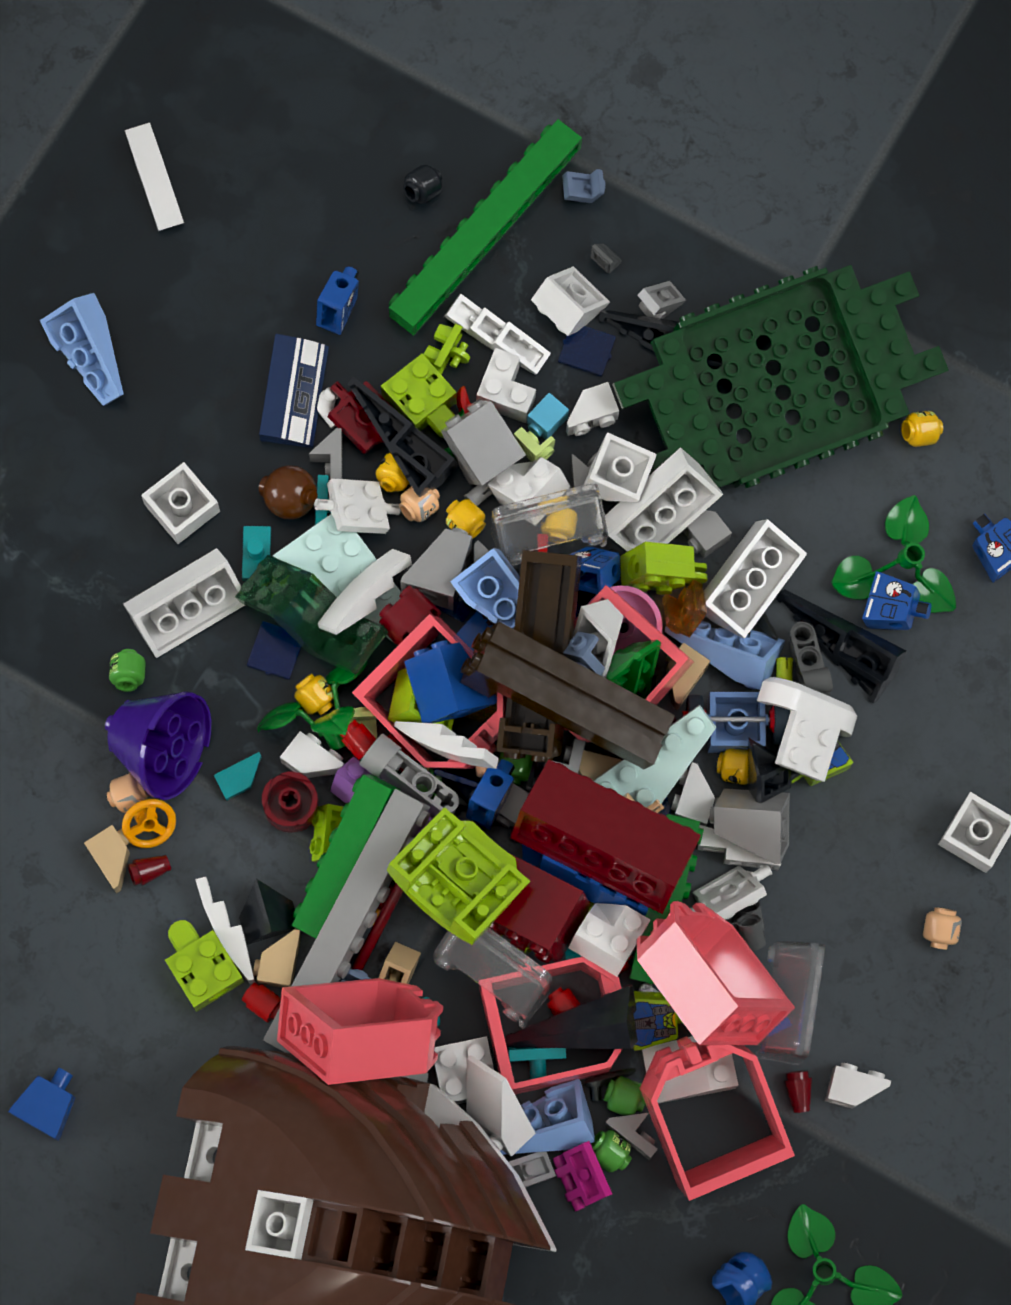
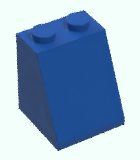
M444 640L431 645V650L430 648L415 651V657L404 661L422 723H437L465 717L497 704L495 694L488 698L460 683L463 673L460 672L461 667L469 657L460 642L448 644V641Z

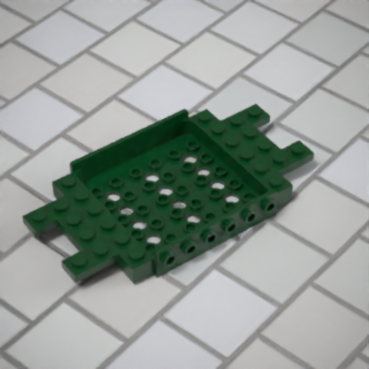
M851 265L828 273L826 267L819 270L818 266L803 271L804 276L794 279L793 275L779 280L778 286L769 288V285H764L753 290L754 295L745 298L744 294H740L729 299L730 304L720 307L719 303L706 307L704 309L705 313L695 316L693 312L680 317V322L673 328L674 332L655 338L651 342L660 366L612 384L622 410L646 400L648 401L666 450L656 453L657 455L649 475L679 448H682L700 464L718 488L733 483L735 488L745 485L747 489L760 484V478L769 475L770 479L785 474L784 469L794 466L796 470L809 465V460L819 457L820 460L835 455L833 450L843 447L844 451L858 446V441L864 438L872 441L884 436L883 431L889 428V423L910 414L901 389L949 371L939 346L916 355L914 354L896 309L897 305L919 297L910 271L861 289ZM814 317L818 320L819 329L816 332H810L806 329L805 321L807 318ZM759 336L769 338L771 345L768 350L762 351L756 346V339ZM824 342L828 345L829 353L827 356L820 357L815 353L816 343ZM716 354L721 358L722 364L720 368L711 369L707 365L709 355ZM774 360L779 363V374L770 375L767 373L766 364L768 361ZM827 367H834L838 370L839 377L836 381L831 382L825 378L824 371ZM726 379L731 383V391L728 394H722L717 390L716 385L719 380ZM784 385L789 388L790 396L787 400L777 398L775 390L778 386ZM842 391L848 395L849 400L846 406H838L835 403L834 395L836 392ZM736 404L740 407L741 415L739 418L732 419L728 417L726 413L728 405ZM795 410L800 416L798 424L790 425L786 422L785 414L787 411ZM739 429H746L750 432L751 439L748 443L742 444L737 441L736 433Z

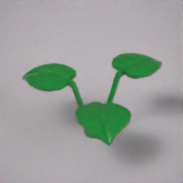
M916 495L907 497L897 503L885 519V530L889 538L901 540V544L905 546L898 553L897 559L872 572L871 564L867 559L861 556H849L838 565L831 581L833 588L842 596L853 600H864L869 597L876 571L882 573L900 564L905 569L915 568V578L918 581L913 585L917 587L920 593L919 601L931 603V613L952 612L956 609L953 588L948 578L941 571L928 568L920 575L921 562L924 560L925 551L918 543L927 537L929 521Z
M368 661L343 664L333 669L326 676L327 683L332 684L335 710L326 716L313 721L300 709L301 705L299 702L285 703L272 709L264 716L257 727L258 733L260 730L280 728L291 722L296 716H301L311 725L313 732H317L319 737L324 736L330 749L338 750L343 748L345 745L341 741L343 738L340 735H346L348 725L355 714V710L352 706L340 707L337 689L340 684L349 683L361 674L368 665Z
M804 1204L798 1207L790 1221L788 1243L792 1252L799 1258H808L814 1254L817 1260L813 1266V1277L815 1280L812 1282L805 1297L800 1290L787 1288L775 1295L771 1305H815L809 1300L819 1284L829 1285L835 1279L840 1280L849 1287H853L851 1292L853 1305H893L901 1300L902 1292L897 1282L887 1272L876 1266L868 1265L858 1268L854 1276L855 1282L836 1272L835 1264L830 1259L822 1258L819 1255V1252H827L834 1244L835 1229L832 1223L824 1215Z

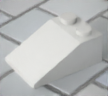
M693 1036L688 1037L692 1042H697ZM677 1040L642 1049L646 1073L656 1051L668 1046L672 1052L680 1049ZM732 1054L692 1072L666 1081L657 1100L658 1104L736 1089L738 1081Z
M470 1055L467 1058L466 1113L480 1125L499 1151L502 1150L512 1157L536 1133L507 1079Z

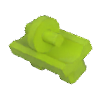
M456 323L453 328L439 324L434 339L443 343V348L439 350L429 345L423 354L441 375L451 357L453 359L449 365L453 368H457L459 362L466 364L470 360L469 354L465 352L468 347L467 343L461 342L457 348L462 338L461 330L463 327Z

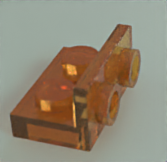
M695 580L690 583L688 588L682 589L678 599L668 594H665L662 598L666 626L672 632L683 634L689 638L707 614L703 585Z

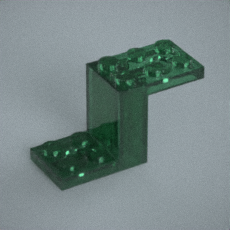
M267 555L258 564L257 569L243 583L240 591L235 596L240 603L271 616L310 655L354 675L359 672L389 632L383 625L364 617L337 635L320 629L318 622L337 597L313 573L270 555Z

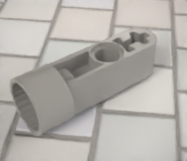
M381 734L365 753L359 765L377 778L381 777L387 783L401 789L400 791L430 806L428 812L433 818L444 808L441 806L444 802L448 804L445 808L454 814L459 804L458 795L403 753L399 745L386 735ZM401 767L404 771L399 775L397 771ZM416 784L425 785L428 788V792L419 791L416 788ZM433 793H435L436 795H435L434 799L432 800L431 797H432Z

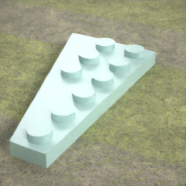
M332 514L273 555L274 559L286 565L294 573L306 579L334 601L359 574L377 560L357 532L337 531L336 522ZM396 585L375 599L377 609L362 618L365 623L377 629L389 640L391 639L379 628V621L381 619L379 613L389 603L394 605L400 599L401 591Z
M698 705L670 726L667 735L664 736L661 742L662 747L654 765L642 769L623 759L593 781L606 788L615 790L622 796L629 793L635 801L641 803L646 808L656 800H659L660 804H662L712 735L716 726L701 705Z

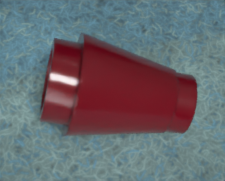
M163 855L135 859L133 863L128 864V871L134 886L138 884L143 886L171 871L168 857Z
M808 1070L786 1073L784 1083L793 1112L811 1111L812 1077H809Z

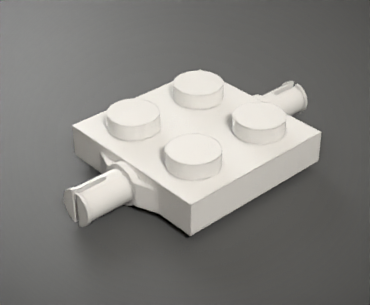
M331 478L327 483L329 500L317 498L314 502L316 510H329L336 522L337 531L386 534L390 529L387 514L399 515L401 512L399 504H389L384 501L380 484L376 481Z
M767 864L754 872L746 871L739 865L692 893L696 902L703 903L726 920L733 917L735 913L743 908L754 905L759 899L767 895L764 886L759 881L772 875V871Z

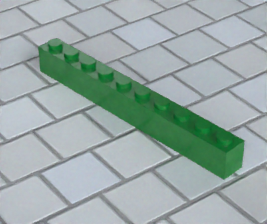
M559 119L553 125L549 124L544 128L540 135V140L536 144L531 143L527 147L522 160L519 163L515 161L510 166L503 181L498 180L493 185L490 191L491 194L486 200L481 199L476 204L473 210L474 213L470 218L465 217L459 223L458 231L452 238L448 236L442 242L441 250L435 257L431 255L423 264L424 269L418 275L414 274L408 280L406 283L407 288L401 294H395L390 300L389 317L414 336L581 149L582 137Z

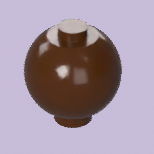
M286 465L279 467L270 473L269 476H264L259 484V493L263 496L268 509L283 519H297L306 515L313 508L314 502L318 497L313 477L306 470L298 466Z

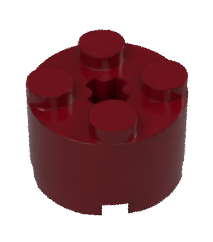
M411 585L400 593V599L394 605L389 603L379 613L381 617L379 628L397 646L429 614L437 617L441 615V611L418 588L414 589Z
M284 772L267 782L262 793V805L267 820L275 828L284 832L292 833L306 830L312 824L319 809V800L314 785L306 776L298 772ZM291 797H294L296 804L287 807L284 801H289Z

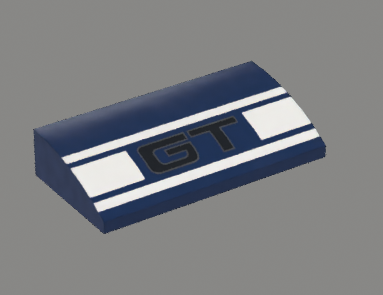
M275 334L259 432L260 441L314 448L319 415L317 404L319 395L323 390L329 346L302 338Z

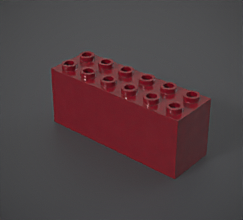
M548 759L520 809L510 838L663 914L701 835L694 832L690 827L682 826L670 820L664 814L656 813L644 807L641 803L632 801L618 794L615 790L606 788L592 781L591 778L580 775L568 769L565 765Z
M512 855L516 858L517 870L529 879L530 883L486 931L499 939L502 935L511 940V945L522 951H525L526 948L535 952L534 956L544 963L549 964L550 961L560 962L585 919L591 904L582 890Z

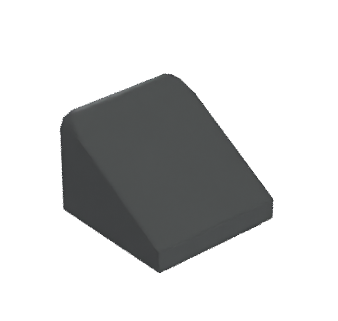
M594 244L592 246L591 258L606 273L610 274L621 264L622 260L605 244Z

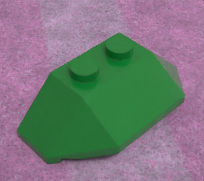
M659 640L637 642L624 649L617 650L612 656V662L606 679L646 699L649 695L661 642Z

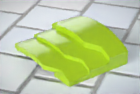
M445 807L387 867V872L414 903L446 930L471 945L484 934L497 917L530 883V880L517 870L515 857L496 844L473 821H460Z

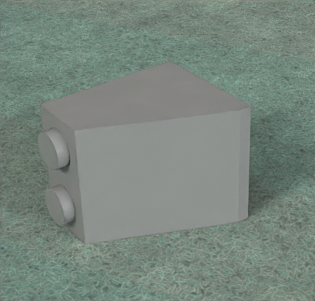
M479 399L467 407L469 412L461 417L457 414L446 421L447 427L441 430L468 483L482 486L526 456L492 401L482 402Z
M445 529L402 576L401 592L411 585L414 589L418 588L435 606L453 611L459 593L450 581L467 568L472 552V536L468 535V532L463 529Z
M723 789L720 797L715 799V806L710 808L709 820L710 823L714 824V834L774 864H781L789 846L790 793H780L763 803H758L749 790Z

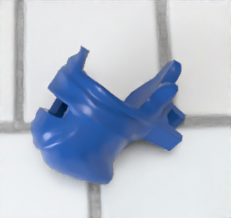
M739 1252L728 1263L722 1264L721 1268L716 1271L712 1277V1285L719 1290L726 1301V1305H755L757 1299L764 1292L771 1290L772 1278L761 1258L750 1252Z

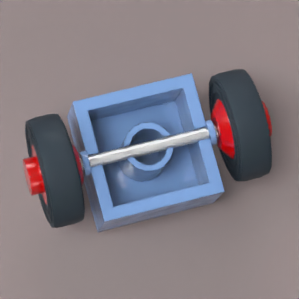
M710 692L707 698V715L715 724L716 729L708 739V753L725 752L726 749L748 750V737L766 747V726H768V723L773 744L781 745L790 710L771 705L768 717V714H765V704L757 701L759 692ZM691 694L687 696L686 711H682V717L698 705H701L706 712L702 695Z

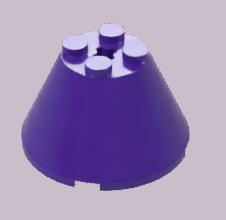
M179 692L133 701L127 700L105 722V729L108 731L109 751L114 753L147 794L162 800L178 796L191 784L203 764L199 762L204 746L209 747L212 727L209 707L201 696L192 692Z

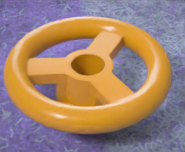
M159 799L142 800L129 808L124 815L122 821L123 835L130 844L136 847H156L168 840L173 834L176 827V814L173 808L165 801ZM156 807L162 809L167 814V827L159 824ZM134 817L137 825L130 828L131 820ZM144 831H154L160 834V836L150 840H141L135 837Z

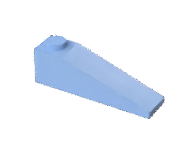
M94 293L74 298L40 320L51 345L57 351L61 350L69 359L67 364L72 369L76 368L83 376L84 384L103 406L123 395L106 316Z
M493 548L450 582L466 604L482 613L493 623L496 624L500 621L514 629L520 576L501 550Z
M677 616L665 627L667 634L680 643L684 642L709 659L710 664L725 675L750 689L760 690L762 682L771 677L776 665V658H779L785 643L783 639L778 638V640H774L768 634L754 630L750 631V635L748 634L745 638H741L725 628H711L708 622Z
M580 1079L553 1086L544 1091L546 1094L544 1097L533 1103L527 1101L521 1105L536 1134L515 1154L570 1150L587 1141H590V1143L595 1142L593 1120Z

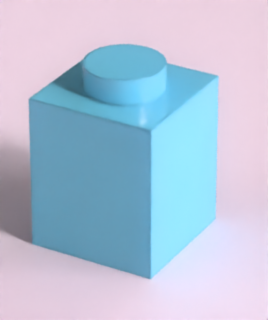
M548 393L528 414V429L535 436H542L547 440L568 419L569 409Z

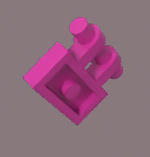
M590 1141L584 1142L553 1158L556 1166L555 1174L557 1178H561L567 1192L565 1197L568 1202L571 1201L575 1212L612 1195Z

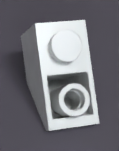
M608 382L582 391L567 421L566 433L568 436L575 434V436L584 435L590 431V428L599 425L601 428L608 427L618 419L619 409Z
M301 731L280 756L282 764L293 772L301 773L307 778L335 775L344 765L342 762L343 757L332 749L326 751L320 746L322 742L311 733L305 735Z
M692 762L689 770L686 769L680 778L679 784L684 785L681 795L675 794L671 810L676 811L675 816L700 821L699 825L706 826L710 816V808L713 807L715 797L699 766Z
M841 1063V1066L836 1065L832 1070L825 1101L852 1109L890 1087L891 1080L884 1079L885 1074L869 1070L868 1074L858 1072L857 1066Z

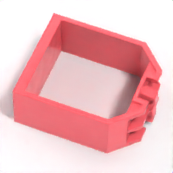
M605 585L590 604L608 599L624 617L650 640H659L661 642L660 649L677 663L645 699L657 705L691 667L694 661L613 589ZM569 730L578 740L591 742Z
M429 614L352 693L425 768L474 769L475 766L451 759L447 762H436L416 741L394 727L395 723L388 720L389 713L375 700L397 678L398 671L406 668L404 661L415 657V651L425 649L440 633L451 644L460 642L470 658L474 655L473 651L441 618ZM498 692L497 711L468 739L477 748H485L492 754L497 750V746L494 743L498 740L500 718L505 717L507 697Z
M673 901L670 904L668 917L666 919L657 918L653 922L654 929L651 931V935L649 937L639 936L636 939L637 961L699 1045H758L795 1009L794 1005L732 924L703 903H695L692 907L696 912H693L685 903Z
M582 956L479 980V990L498 1073L507 1079L515 1095L563 1084L576 1079L581 1080L609 1073L623 1049H614L609 1060L605 1063L515 1083L494 990L581 970L598 981L602 996L622 989L619 977L614 976Z
M380 978L282 987L277 1042L328 1085L425 1074L438 1060V1054L434 1051L435 1041L441 1033V1030L437 1028V1020L443 1012V1005L431 999L419 998L418 996H423V990L415 985Z
M686 1036L677 1040L680 1049L672 1052L668 1046L655 1052L641 1084L640 1091L676 1184L689 1201L795 1156L758 1058L745 1045H699L698 1042L694 1043ZM732 1053L743 1057L772 1135L684 1172L657 1102L664 1084L668 1080L711 1064Z

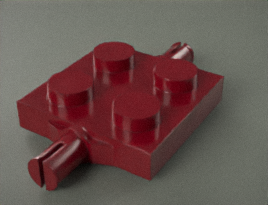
M339 381L335 382L330 390L341 400L328 413L327 417L338 428H341L342 432L365 455L375 445L384 443L353 391L348 392ZM367 381L363 383L367 388H369L372 392H374L377 396H379L382 400L389 404Z

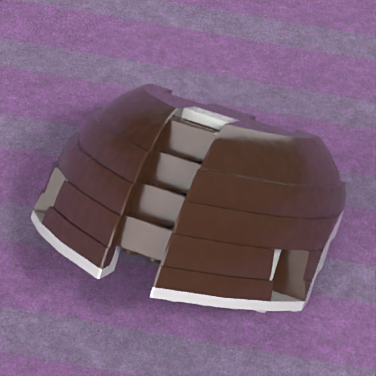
M226 1046L220 1048L219 1054L210 1058L182 1087L176 1117L196 1123L184 1178L163 1175L150 1231L151 1234L171 1238L158 1296L137 1293L134 1305H515L502 1302L513 1245L556 1252V1247L517 1172L480 1125L436 1085L401 1076L328 1085L291 1053ZM217 1150L215 1162L213 1163V1154ZM191 1267V1272L188 1280L187 1272L188 1269Z

